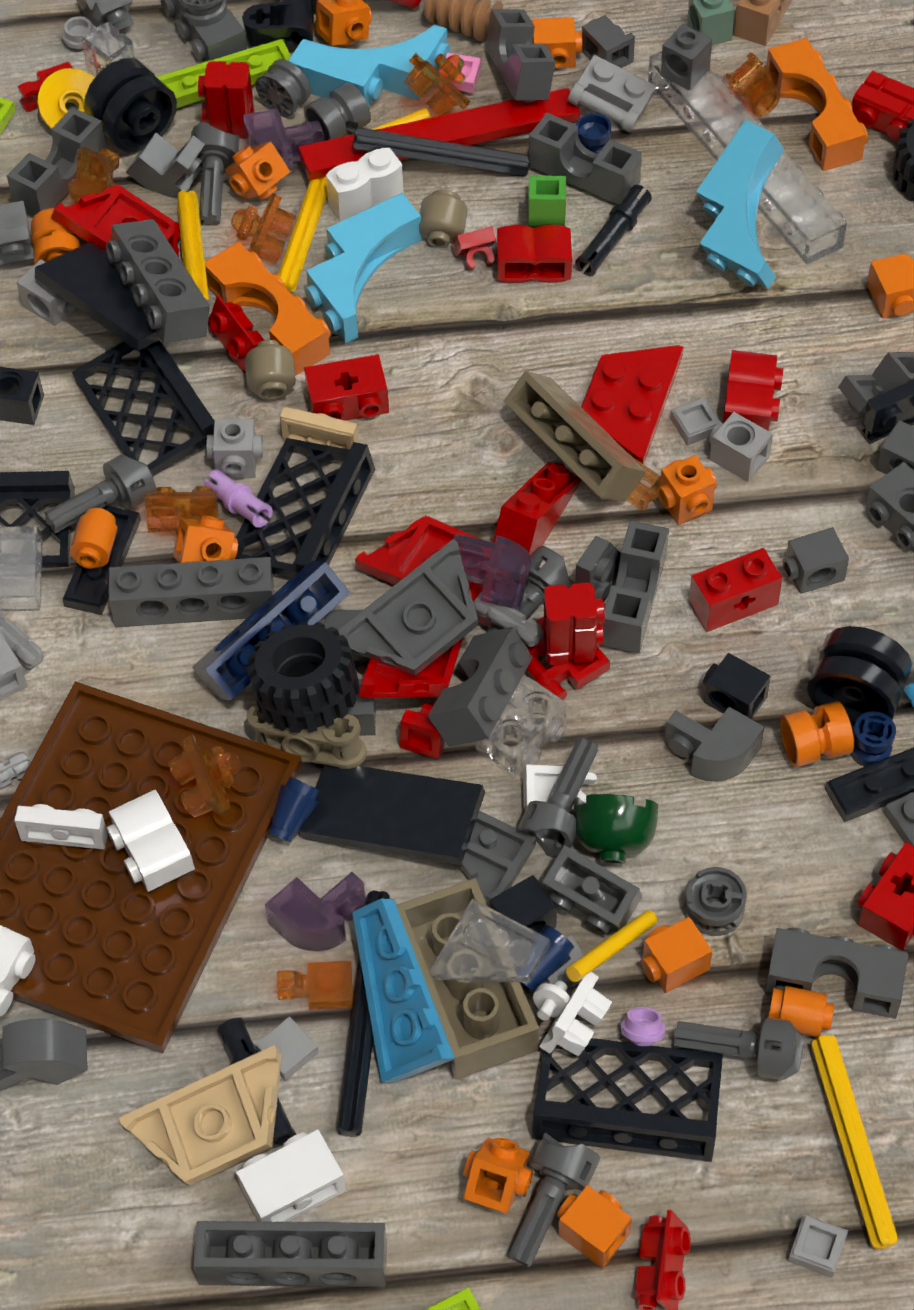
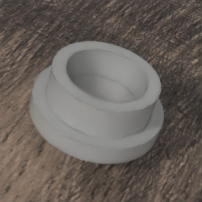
M77 16L70 18L64 24L62 39L68 47L83 49L95 42L97 38L96 28L89 19Z

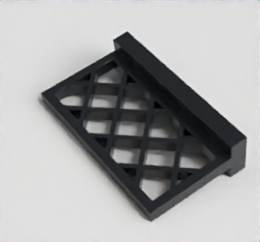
M160 340L138 351L140 356L136 367L120 365L122 357L135 350L123 341L72 371V374L125 456L139 461L143 448L159 450L157 459L147 464L152 476L205 446L207 444V435H214L215 421ZM98 371L108 372L103 386L91 385L85 380ZM116 374L132 376L128 389L112 387ZM141 377L157 379L153 392L137 391ZM109 396L125 398L120 412L105 410ZM134 399L150 401L145 415L129 413ZM158 403L174 405L170 419L154 417ZM126 422L142 424L137 438L121 435ZM151 425L167 427L162 442L146 440ZM175 429L190 430L194 435L193 438L183 444L171 443Z
M286 438L257 495L258 499L272 507V511H277L280 519L260 528L255 527L245 518L236 536L238 549L235 559L270 557L273 574L292 578L311 561L327 562L329 565L375 471L368 445L353 442L350 449ZM293 452L308 455L310 458L291 468L288 465ZM333 460L343 461L339 469L326 475L321 468L322 465ZM316 469L320 477L300 486L296 477ZM291 480L295 489L275 498L273 495L275 487ZM326 487L328 490L326 497L310 505L306 495ZM301 498L305 507L285 516L280 507ZM261 511L258 512L260 516L265 515ZM311 517L313 520L311 528L295 535L291 525ZM286 528L290 538L269 546L265 537ZM261 540L265 548L251 556L242 554L246 546ZM294 547L298 550L293 564L279 562L275 558V556Z
M69 471L0 472V511L8 504H19L25 510L12 524H9L0 516V525L5 528L0 533V545L12 535L24 546L14 556H2L0 554V569L69 567L71 525L61 530V534L58 532L54 533L50 525L37 513L48 503H63L75 496V487ZM33 517L44 529L28 542L17 530ZM52 535L60 542V555L43 556L35 548Z
M591 1038L581 1054L577 1056L579 1059L562 1069L552 1058L553 1051L549 1054L543 1050L537 1096L533 1111L532 1139L541 1140L544 1133H547L561 1143L583 1144L592 1147L712 1162L716 1140L723 1054L652 1045L638 1046L628 1042ZM557 1044V1046L555 1047V1048H557V1049H564L563 1047H561V1046L558 1045V1044ZM604 1055L616 1056L624 1065L607 1075L595 1061ZM649 1060L659 1061L668 1071L652 1081L640 1066ZM693 1066L712 1068V1077L696 1086L684 1072ZM587 1067L599 1081L582 1091L570 1077ZM551 1070L555 1075L549 1078ZM631 1072L644 1087L627 1097L615 1082ZM676 1078L688 1093L672 1102L660 1088ZM560 1083H563L574 1095L572 1099L565 1103L546 1100L547 1092ZM607 1088L619 1102L612 1108L597 1107L590 1098ZM709 1090H710V1098H708V1097L705 1095V1093L708 1092ZM652 1094L664 1109L657 1114L642 1113L635 1104ZM694 1100H697L708 1112L707 1121L688 1119L680 1110Z

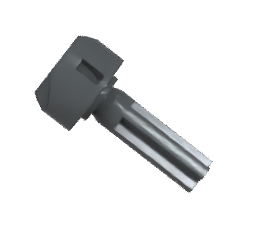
M202 122L193 127L191 137L194 135L205 144L197 156L202 160L199 165L202 168L199 215L202 224L209 226L211 223L218 225L221 222L224 169L235 162L232 156L239 151L240 137L239 135L223 132Z
M119 455L103 465L106 480L44 512L46 523L50 525L54 533H57L79 521V518L91 508H103L115 500L127 510L142 504L156 491L154 478L147 465L125 455Z
M545 546L536 548L518 570L519 576L526 585L509 605L526 615L525 619L528 620L543 602L546 586L566 585L567 588H570L571 584H575V581L568 577L564 558ZM544 560L545 564L542 567H539L542 561ZM493 624L487 633L501 630V628Z
M583 737L577 738L548 801H531L516 830L527 831L536 837V841L542 847L545 854L550 857L557 858L564 845L571 849L577 836L576 818L570 814V811L598 752V745L593 741L588 742Z
M767 1017L759 1034L752 1031L678 1021L677 1028L674 1031L675 1048L750 1059L756 1058L758 1074L763 1078L784 1080L800 1070L804 1038L787 1019ZM780 1047L781 1051L773 1050V1048Z
M544 1133L530 1162L531 1166L539 1171L540 1175L544 1178L540 1181L536 1195L507 1257L530 1268L557 1208L566 1194V1188L583 1191L589 1185L600 1160V1156L595 1151L583 1144L563 1146L550 1135Z

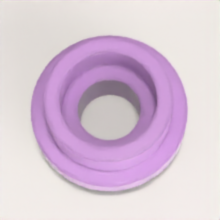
M636 1007L630 1009L627 1012V1017L623 1019L621 1024L622 1034L638 1046L653 1045L665 1036L666 1026L662 1022V1015L651 1008Z

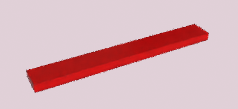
M569 88L550 91L549 100H535L534 102L526 103L514 99L376 130L473 145L532 132L546 113L570 123L577 122L580 118V110L578 106L567 102L570 90ZM354 134L298 146V155L309 181L326 177V174L338 165L359 161L369 151L353 148ZM396 156L399 159V161L410 159L406 157Z

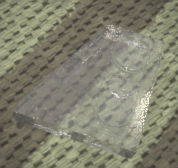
M472 899L429 972L431 977L437 980L530 982L551 945L550 939Z

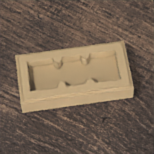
M284 406L281 412L280 423L282 440L284 441L286 438L344 449H350L353 442L359 443L358 425L356 423L331 418L323 413L315 414Z

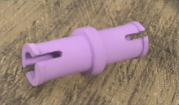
M219 469L213 470L208 474L218 484L215 485L208 479H205V490L223 501L224 507L234 514L239 513L255 527H263L268 523L258 512L261 511L271 518L272 507L254 496L249 486L241 482L236 483Z

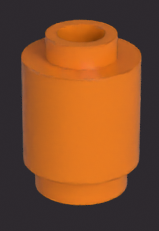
M91 508L79 518L70 547V555L80 566L93 569L108 563L117 534L116 519L113 514L101 508Z
M785 986V990L773 988L768 1017L787 1019L800 1034L819 1038L821 1029L829 1031L831 1029L835 1004L826 1003V993Z

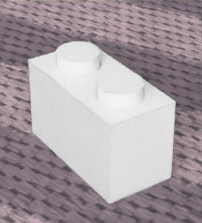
M318 1129L310 1134L299 1133L291 1137L284 1143L283 1148L268 1156L266 1154H259L252 1157L243 1165L241 1170L236 1172L240 1189L257 1221L289 1222L346 1192L344 1174Z

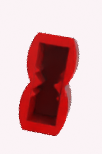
M509 225L497 229V280L508 283H523L535 279L541 282L558 283L571 279V228L561 225H544L533 229L523 225Z
M737 350L731 351L722 423L733 412L767 431L769 430L770 421H778L780 399L773 398L774 390L781 391L784 368L776 367L777 355Z

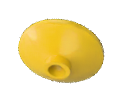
M68 68L56 71L45 79L40 87L37 102L39 113L50 129L68 112L65 107L67 103H74L78 110L85 113L84 99L90 83L95 78L93 75L80 69Z

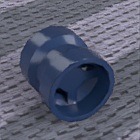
M589 113L580 117L576 122L580 142L589 151L599 154L611 137L612 124L610 120L602 114Z
M876 711L864 713L857 718L853 729L854 749L850 753L854 761L865 767L890 757L892 744L896 736V726L893 720L886 714Z

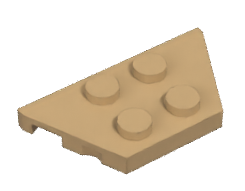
M275 1045L268 1047L118 1117L120 1124L136 1136L146 1148L161 1159L185 1183L191 1186L272 1148L282 1060L281 1051Z

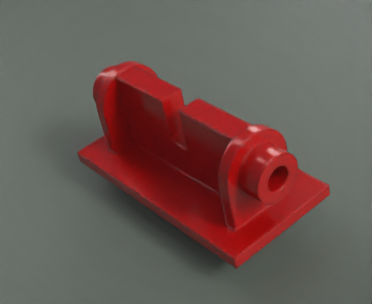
M217 296L209 316L208 326L242 372L246 373L245 356L251 349L257 347L259 342L264 341V338L258 330L252 331L254 325L245 315L240 305L233 302L225 303L221 296Z
M667 1210L666 1218L658 1215L649 1216L648 1223L643 1225L640 1258L642 1260H655V1266H638L634 1298L638 1301V1308L640 1310H656L657 1304H661L666 1310H678L679 1300H682L685 1295L686 1285L682 1271L684 1255H687L690 1251L691 1237L688 1227L672 1210Z

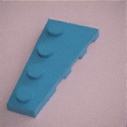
M381 898L353 911L381 1083H396L454 1060L453 1052L395 900Z

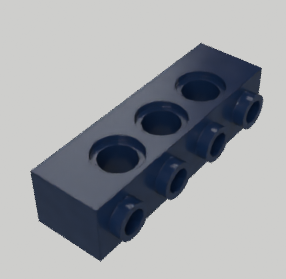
M311 561L193 665L192 668L217 698L232 700L250 684L247 671L249 666L248 658L250 653L255 652L254 647L259 641L267 640V634L272 631H281V627L290 624V627L297 626L299 622H308V625H314L351 592L327 562Z

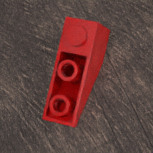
M547 462L502 505L493 540L496 548L527 560L536 548L543 546L582 479L571 473L563 464Z

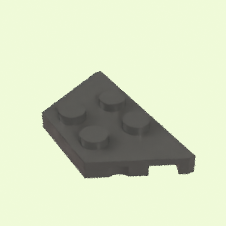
M455 539L451 540L338 629L339 635H344L348 640L352 652L416 676L478 626V618L463 567L458 542Z

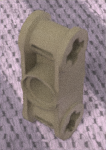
M257 703L252 705L247 712L248 724L255 730L254 741L301 756V762H314L341 769H351L359 766L366 759L367 750L365 743L359 739L361 732L359 720L353 715L347 714L342 719L336 718L334 719L335 724L327 728L325 725L317 727L318 731L308 732V729H302L300 733H293L290 731V728L282 731L275 728L274 723L269 724L265 721L263 714L259 712Z

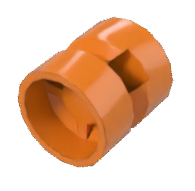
M54 208L40 211L31 220L34 265L40 259L47 262L81 246L78 235L50 218Z
M839 701L816 706L812 714H809L806 710H801L780 717V734L784 750L791 765L795 768L818 762L822 754L826 758L831 759L853 752L854 738L852 727L846 710Z

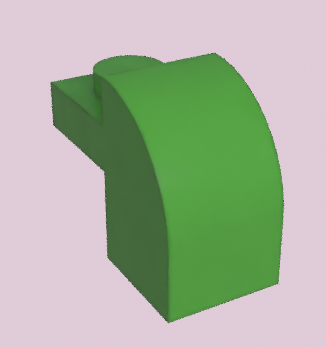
M529 175L528 227L534 229L544 225L565 226L566 176Z

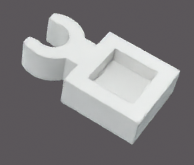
M526 764L523 769L524 810L527 809L531 801H548L564 766ZM588 772L582 785H593L597 780V775ZM580 789L577 797L586 804V795Z

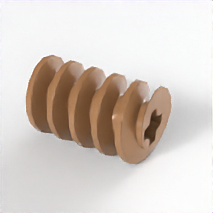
M425 0L424 13L426 20L430 23L435 24L438 22L441 27H450L452 31L458 33L462 31L464 36H474L476 40L484 42L487 39L491 9H503V4L501 1H496L493 7L490 8L491 0H481L479 4V0Z

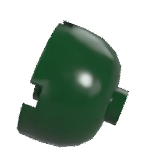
M586 795V804L577 797L574 801L577 838L588 851L600 854V862L624 864L626 856L641 853L649 847L653 840L658 821V804L646 799L645 807L634 805V796Z

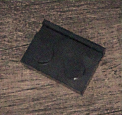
M914 380L868 400L863 422L866 428L861 432L868 444L888 437L899 420L911 426L914 425Z

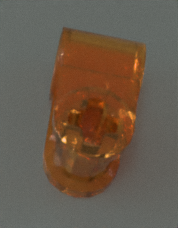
M750 52L746 56L747 60L732 74L726 73L723 78L734 94L757 117H763L772 112L777 106L780 94L772 82L771 74L767 68Z

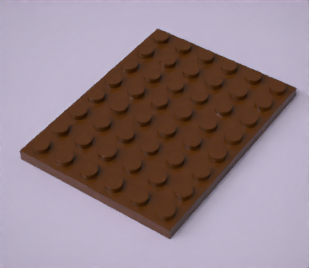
M75 681L0 818V925L30 938L34 949L33 954L36 957L30 974L25 979L20 978L12 987L13 999L164 1053L269 835L268 831L271 826L281 784L286 785L290 776L296 779L302 767L301 756ZM156 790L191 854L195 869L148 892L142 880L137 883L133 882L124 864V860L129 858V855L125 848L116 850L109 834L105 850L21 841L14 821L18 806L32 807L36 804H43L57 810L74 811L76 809H89L97 814H102L105 826L108 827L112 825L109 811Z

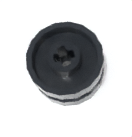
M136 58L117 60L101 70L90 83L84 99L85 113L101 120L106 137L124 152L140 151L155 133L162 137L171 126L177 108L174 92L164 82L156 78L155 74Z
M855 626L836 628L826 636L820 651L819 662L815 664L808 681L807 692L811 701L816 706L839 701L845 708L852 726L855 725L857 718L870 711L884 713L893 720L900 701L901 691L904 690L911 672L912 661L908 652L897 641L881 632Z

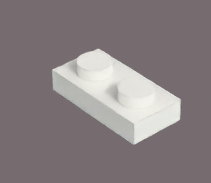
M36 804L32 807L18 806L14 821L21 841L105 850L108 833L102 814H97L89 809H76L74 811L57 810L43 804Z

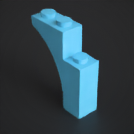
M433 25L425 32L407 41L371 49L337 48L303 39L288 61L301 69L308 78L311 85V94L319 97L325 96L330 99L329 92L349 82L359 89L369 106L373 99L377 100L382 89L419 100L425 89L432 87L436 72L444 64L447 53L451 52V46L447 44V28Z
M745 119L696 191L704 203L703 210L716 219L701 240L700 245L708 255L706 260L715 268L721 271L729 268L736 272L735 276L745 284L753 287L757 283L769 289L776 276L764 260L759 247L756 228L757 210L767 178L785 150L774 133Z
M403 193L326 228L328 244L325 245V252L329 260L306 270L308 287H305L304 291L308 302L313 308L318 307L329 330L332 333L337 332L345 344L358 338L356 308L362 290L370 277L388 259L422 241V235L419 232L421 215Z

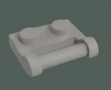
M594 55L578 82L573 86L567 102L575 106L581 104L621 124V129L631 133L654 95L657 86Z

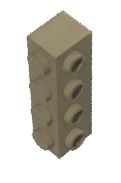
M525 371L504 399V402L517 414L516 418L523 425L532 429L540 437V442L547 449L556 453L564 461L563 465L571 473L580 477L588 485L587 488L590 493L602 501L611 499L625 502L647 471L551 377Z

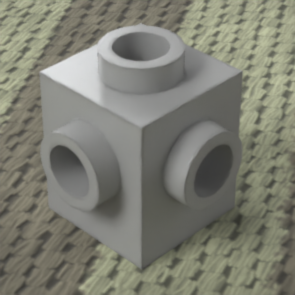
M215 419L214 435H207V457L214 458L215 468L223 471L229 478H256L257 458H263V436L256 435L254 419Z

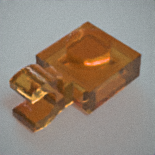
M351 961L308 962V974H302L294 970L277 971L278 1000L309 998V1010L352 1008Z

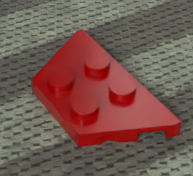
M120 185L106 188L99 194L92 193L80 198L79 203L65 207L63 203L59 204L54 208L50 217L87 242L94 243L105 252L106 243L111 238V225L154 219L179 257V248L177 247L180 238L179 224Z
M675 345L601 355L581 407L641 467L644 466L680 366L684 346Z
M425 515L411 523L408 529L396 532L384 539L385 545L368 555L365 551L358 554L355 564L357 569L396 585L442 547L455 539L459 545L463 567L469 583L472 601L474 602L483 591H487L495 596L496 545ZM477 614L478 622L489 627L493 625L491 618L485 619Z
M463 638L416 676L370 659L358 696L362 698L439 697L442 690L449 687Z

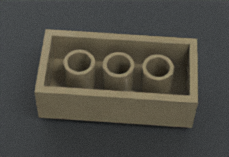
M476 878L397 904L399 914L455 1058L448 1062L455 1080L539 1051V1027Z

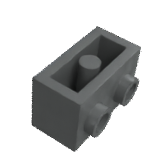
M565 845L542 882L546 891L551 893L549 897L556 906L567 912H571L573 907L588 915L585 921L589 925L605 934H608L610 929L617 932L624 927L642 899L640 888Z

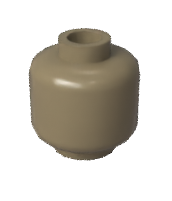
M435 190L431 195L422 200L420 208L421 222L419 224L420 234L428 239V243L432 246H449V243H452L457 235L464 234L468 212L466 204L453 191Z
M275 340L261 341L257 344V347L251 349L245 356L247 386L251 391L257 393L258 397L266 400L279 399L286 396L287 391L291 390L295 385L296 377L293 354L287 347L279 345V342Z

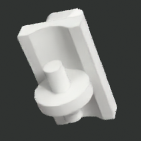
M590 972L582 978L570 996L566 993L567 985L562 981H557L555 984L545 983L538 986L533 995L534 1003L539 1009L537 1012L538 1017L544 1021H548L550 1017L556 1018L541 1042L540 1048L551 1054L558 1044L577 1056L581 1054L595 1031L576 1020V1015L578 1014L594 1026H597L612 1001L593 988L599 978L597 975Z

